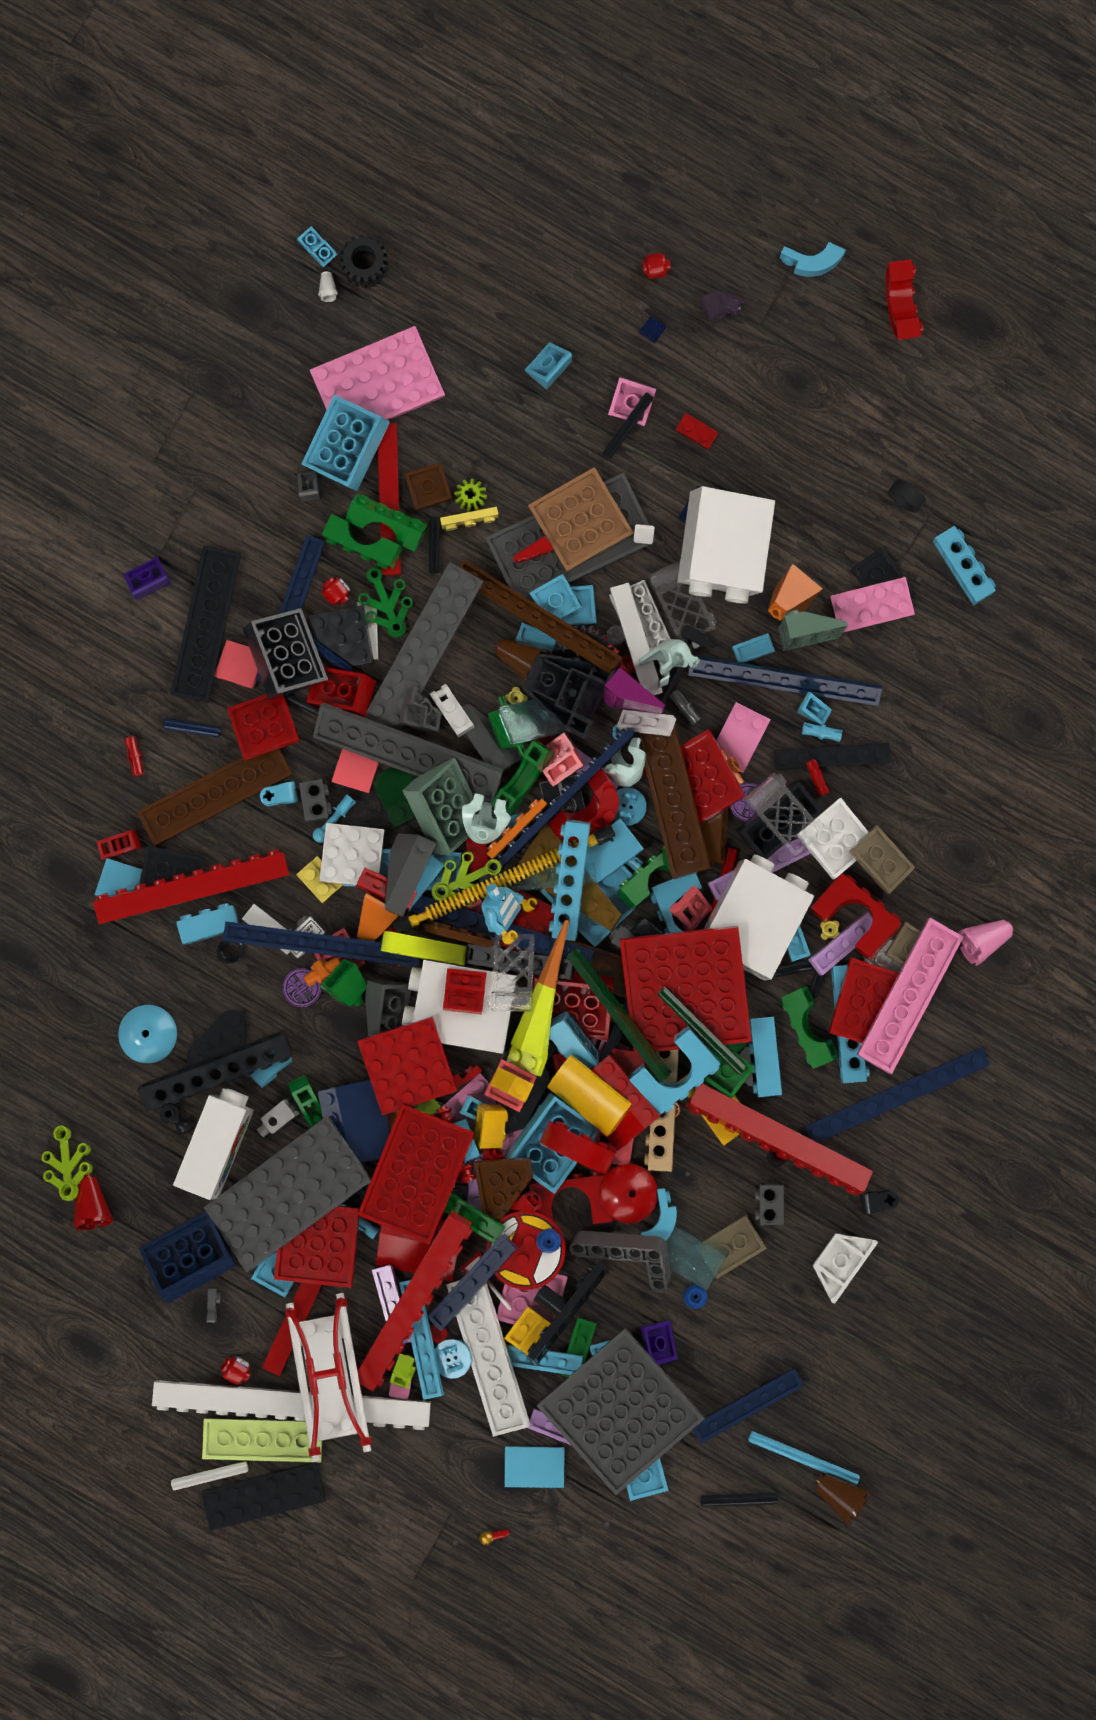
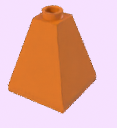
M792 564L774 588L768 611L774 618L780 621L783 620L789 611L798 610L799 612H805L823 588Z
M369 892L364 896L357 938L374 942L399 916L385 910V900Z

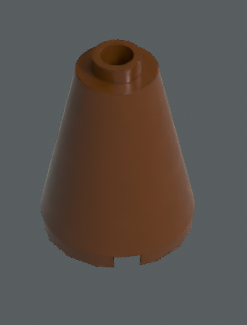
M506 638L502 641L499 640L495 646L496 655L524 681L537 654L550 655V651Z
M829 1474L825 1476L820 1475L815 1482L817 1486L816 1491L849 1527L852 1524L849 1520L851 1518L855 1520L866 1505V1495L870 1497L872 1494L865 1489Z

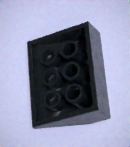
M301 608L250 621L242 628L269 700L287 696L328 680Z

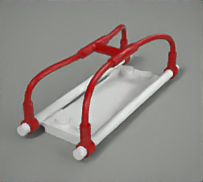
M344 1293L336 1294L337 1300L335 1301L336 1309L334 1316L298 1322L296 1318L297 1310L294 1308V1304H285V1317L289 1322L310 1446L308 1452L309 1457L312 1458V1463L320 1461L319 1455H321V1451L317 1441L358 1434L363 1452L371 1451L372 1440L368 1434L346 1309L348 1303ZM342 1338H344L356 1409H354ZM301 1346H303L310 1392L314 1409V1417L312 1416Z

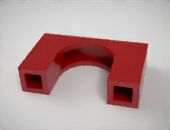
M841 874L811 906V911L826 923L845 905L860 904L866 907L873 917V922L870 929L855 944V949L871 961L901 928V922H899L901 919L892 912L890 914L886 911V906L881 901L873 900L870 897V892L864 887L860 889L856 885L857 882L851 876Z
M598 1171L591 1172V1176L583 1177V1173L572 1174L570 1179L564 1180L555 1194L534 1179H532L533 1183L529 1184V1190L533 1189L545 1204L538 1211L547 1214L552 1219V1201L554 1196L564 1188L575 1187L584 1191L590 1200L593 1224L613 1222L612 1218L603 1209L600 1201V1186L606 1174Z

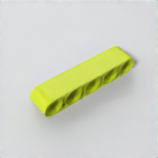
M384 931L381 951L464 966L467 946Z

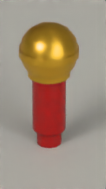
M508 1529L492 1533L484 1531L480 1534L479 1540L483 1545H489L493 1540L504 1538L510 1535Z

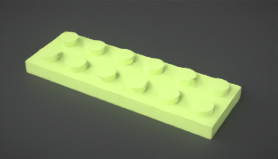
M204 1418L202 1459L312 1462L308 1452L310 1446L305 1421ZM317 1441V1445H318V1447H320V1451H321V1455H319V1457H320V1461H319V1462H321V1461H322V1441Z

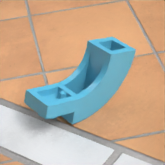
M828 242L826 248L821 253L814 256H806L784 246L780 259L786 265L796 266L794 274L814 277L823 275L835 268L842 260L846 250Z
M665 1188L657 1189L660 1207L659 1219L655 1226L647 1231L640 1232V1234L661 1237L666 1241L674 1229L677 1211L676 1206L668 1207V1203H671L669 1191L665 1192Z

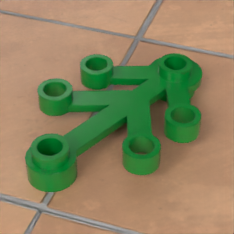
M372 567L367 571V580L374 584L381 602L371 599L366 593L359 595L358 602L360 605H367L386 613L388 620L378 617L374 611H368L366 613L367 622L385 627L391 637L399 638L406 631V625L403 621L408 609L412 607L413 601L410 597H404L401 601L402 607L396 618L393 610L401 591L405 589V582L402 579H397L394 582L392 595L388 599L381 582L382 572L379 568ZM374 571L378 573L376 578L371 576V573ZM398 582H401L403 584V587L397 588L396 584ZM362 596H365L368 600L367 602L363 603L361 602L360 598ZM409 600L411 604L405 606L403 602ZM373 614L375 619L369 620L367 616ZM396 624L400 626L398 631L393 630V626Z

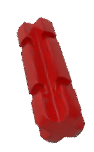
M812 759L806 762L814 785L817 787L818 794L820 796L828 794L829 790L821 770L818 768L817 761Z

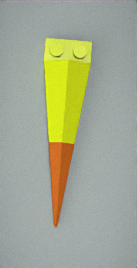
M565 920L510 1043L512 1047L506 1061L536 1076L542 1075L548 1057L555 990L569 920Z

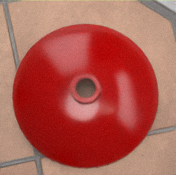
M634 1164L619 1165L610 1170L601 1183L600 1201L602 1207L616 1221L622 1223L642 1221L652 1213L658 1200L657 1184L653 1176L643 1167ZM630 1190H633L635 1192V1195L632 1198L629 1196Z

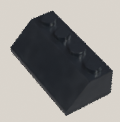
M793 781L735 831L756 855L768 859L823 811L802 784L798 781Z

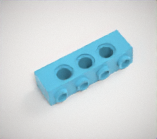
M953 526L935 537L933 543L974 606L996 591V585L990 577L986 576L984 565L974 557L975 552L973 548L965 543L963 532ZM951 545L959 546L960 552H953ZM961 561H968L970 568L964 569ZM972 577H978L981 582L980 585H974L971 581Z

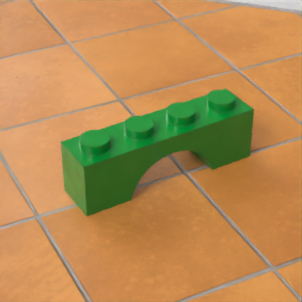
M359 494L351 501L345 518L346 521L360 528L371 522L384 523L394 531L398 545L414 552L421 544L427 527L419 519L408 517L401 511L390 509L383 503H377L370 500L367 496Z
M333 514L330 515L322 532V536L326 538L325 542L333 546L339 544L343 546L342 550L353 554V552L359 553L361 559L368 562L372 559L377 562V566L385 570L388 567L394 569L403 550L400 545L383 537L371 545L357 543L352 534V525Z
M533 740L522 756V763L510 782L500 789L490 805L495 807L496 799L505 800L506 813L512 816L555 752L540 741Z
M665 847L661 849L663 852L659 856L654 854L647 861L649 864L645 868L640 866L633 873L634 877L631 880L626 878L619 885L620 890L617 894L631 910L636 908L650 895L648 878L651 873L659 870L671 872Z
M808 986L781 997L782 1007L788 1012L790 1025L796 1030L798 1043L804 1048L806 1061L812 1066V1069L839 1058L832 1040L816 1036L809 1027L808 1014L815 1002Z

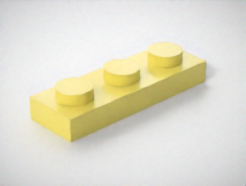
M497 507L441 517L442 529L451 531L461 525H465V527L475 526L476 522L492 523L498 518Z

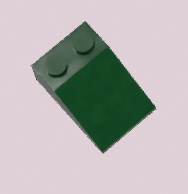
M391 767L376 774L372 783L396 830L416 820L402 791L414 778L410 773Z

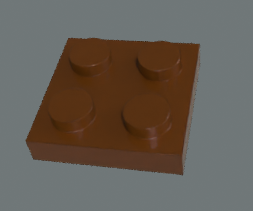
M441 462L404 473L416 511L453 500Z

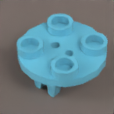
M624 787L618 789L619 805L613 820L616 822L621 818L626 826L637 824L646 813L647 803L644 796L634 788Z
M447 1339L436 1347V1359L439 1373L442 1376L450 1379L459 1378L470 1369L472 1362L471 1352L468 1346L464 1344V1341Z

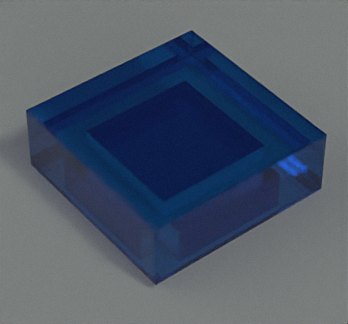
M650 316L639 331V334L655 344L666 327Z

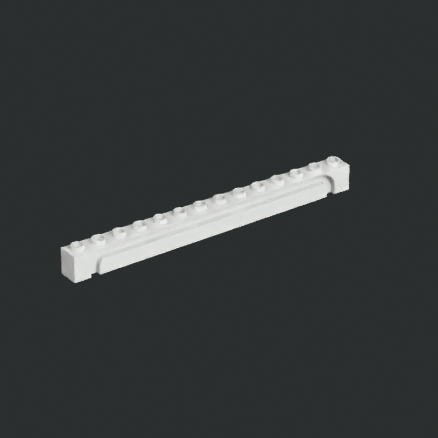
M162 1380L154 1382L152 1406H157V1410L167 1411L171 1407L177 1408L178 1412H188L189 1409H196V1413L204 1414L210 1410L216 1411L218 1415H228V1412H236V1416H247L250 1413L255 1414V1417L267 1418V1415H275V1419H287V1416L295 1417L297 1421H305L300 1391ZM309 1392L312 1416L314 1417L311 1392ZM352 1395L354 1409H356L354 1395ZM362 1396L366 1422L374 1423L373 1426L385 1427V1424H393L394 1428H405V1425L413 1426V1429L425 1430V1427H429L431 1401Z

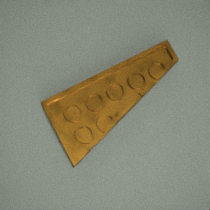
M548 824L540 830L518 865L523 868L522 863H525L527 866L526 861H529L531 864V859L533 858L536 862L535 857L537 856L541 859L540 855L543 854L545 858L546 852L548 855H551L549 851L552 850L555 853V848L559 851V844H563V842L554 835ZM571 856V859L567 857V863L569 865L577 864V860L574 856ZM554 862L553 867L548 864L549 869L547 870L544 866V871H541L539 868L540 873L538 874L535 870V875H532L531 872L529 873L531 877L528 878L525 875L526 879L557 897V894H554L555 882H559V875L556 874L557 865ZM585 870L580 912L612 932L622 915ZM571 875L564 877L566 884H574V878ZM565 894L562 896V901L570 904L572 898L570 895Z

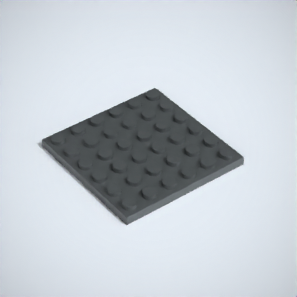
M626 1328L619 1332L537 1404L542 1413L615 1495L621 1492L705 1419L704 1415Z

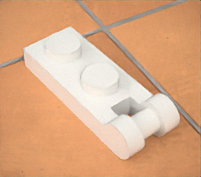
M446 683L437 692L433 691L430 693L431 698L458 738L474 728L473 723ZM446 695L448 699L441 702L440 698Z

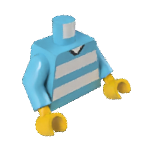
M490 884L486 887L488 895L481 906L485 923L489 932H495L497 935L501 934L503 942L511 944L518 937V934L513 930L507 933V930L521 909L520 904H522L526 912L535 909L531 905L537 904V900L534 898L525 900L523 899L524 896L508 887H497L496 884Z

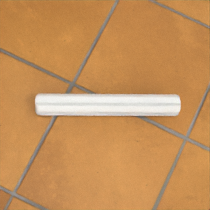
M246 1461L176 1478L171 1481V1486L173 1490H178L246 1473L249 1470Z

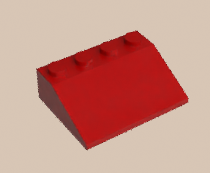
M574 973L573 980L558 978L551 1019L568 1011L588 1038L608 1040L611 1016L580 974ZM537 974L534 979V989L540 977ZM600 976L613 994L615 977Z
M610 1054L591 1071L632 1104L615 1131L608 1137L604 1135L616 1147V1150L619 1151L661 1115L629 1080L630 1074L613 1054Z
M444 1220L440 1221L434 1239L436 1238L437 1234L442 1228L445 1222ZM381 1225L376 1265L383 1267L392 1264L395 1270L415 1274L432 1244L425 1243ZM455 1255L450 1260L453 1264L448 1273L443 1272L440 1277L443 1280L453 1282L457 1262Z

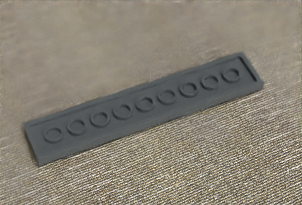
M449 562L366 713L367 719L399 731L402 730L404 725L399 724V719L410 686L417 687V692L420 695L422 694L484 582L483 580Z
M322 703L320 705L313 738L418 777L449 759L456 758L473 796L475 793L484 795V801L492 803L496 797L504 769L329 704Z

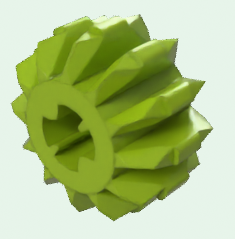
M474 479L470 480V484L463 480L464 487L459 484L457 485L459 491L454 492V495L458 497L455 500L456 504L461 503L460 509H464L467 506V511L471 512V507H474L475 511L478 510L477 504L484 506L482 500L487 499V495L483 494L486 488H480V481L474 485ZM469 492H473V499H468Z

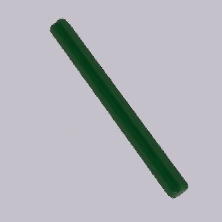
M666 987L659 990L658 996L738 1075L745 1071V1065Z

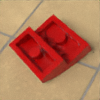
M447 968L443 1010L482 1015L487 972Z

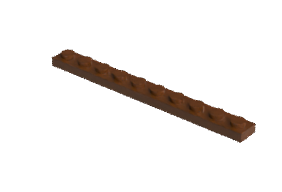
M463 560L458 565V567L484 581L478 591L479 593L611 674L621 663V656L468 561Z

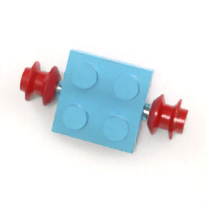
M447 1106L437 1109V1113L434 1115V1117H439V1119L452 1123L456 1118L450 1115L453 1109H448ZM467 1119L454 1123V1125L471 1131ZM474 1138L459 1173L461 1178L458 1181H463L464 1184L474 1181V1176H476V1173L471 1171L474 1165L467 1164L466 1162L481 1156Z

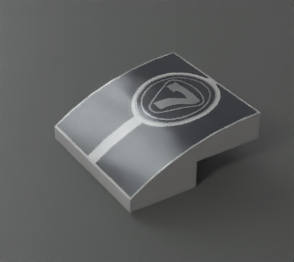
M577 774L568 776L554 787L549 780L539 782L543 800L547 804L554 798L558 800L563 795L561 791L568 784L572 786L575 783ZM581 789L561 810L575 813L585 808Z

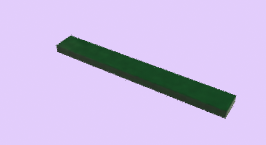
M574 948L566 955L569 961L660 1082L666 1080L671 1071L579 948Z

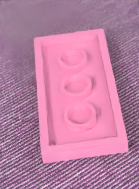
M906 577L830 596L835 618L847 621L848 626L844 632L915 615Z

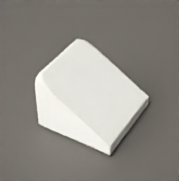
M636 524L633 541L635 543L652 544L654 526Z

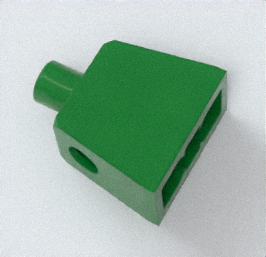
M343 959L320 987L344 1005L352 1006L354 1004L355 1006H360L364 1002L361 994L366 990L367 985L357 965Z

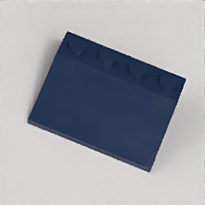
M371 1080L318 1091L323 1118L326 1116L331 1118L359 1162L379 1159L391 1128L388 1114L382 1116Z
M206 1211L139 1248L158 1294L167 1304L237 1266L221 1233Z

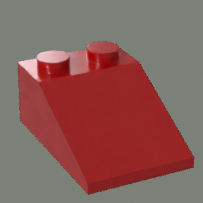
M324 667L328 680L311 686L306 702L316 706L326 703L366 718L376 681L366 674Z

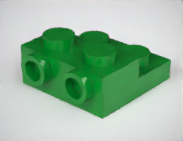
M727 1047L745 1065V1071L738 1075L715 1054L720 1059V1068L713 1075L708 1074L704 1078L703 1083L709 1087L713 1085L718 1089L717 1092L732 1099L755 1067Z

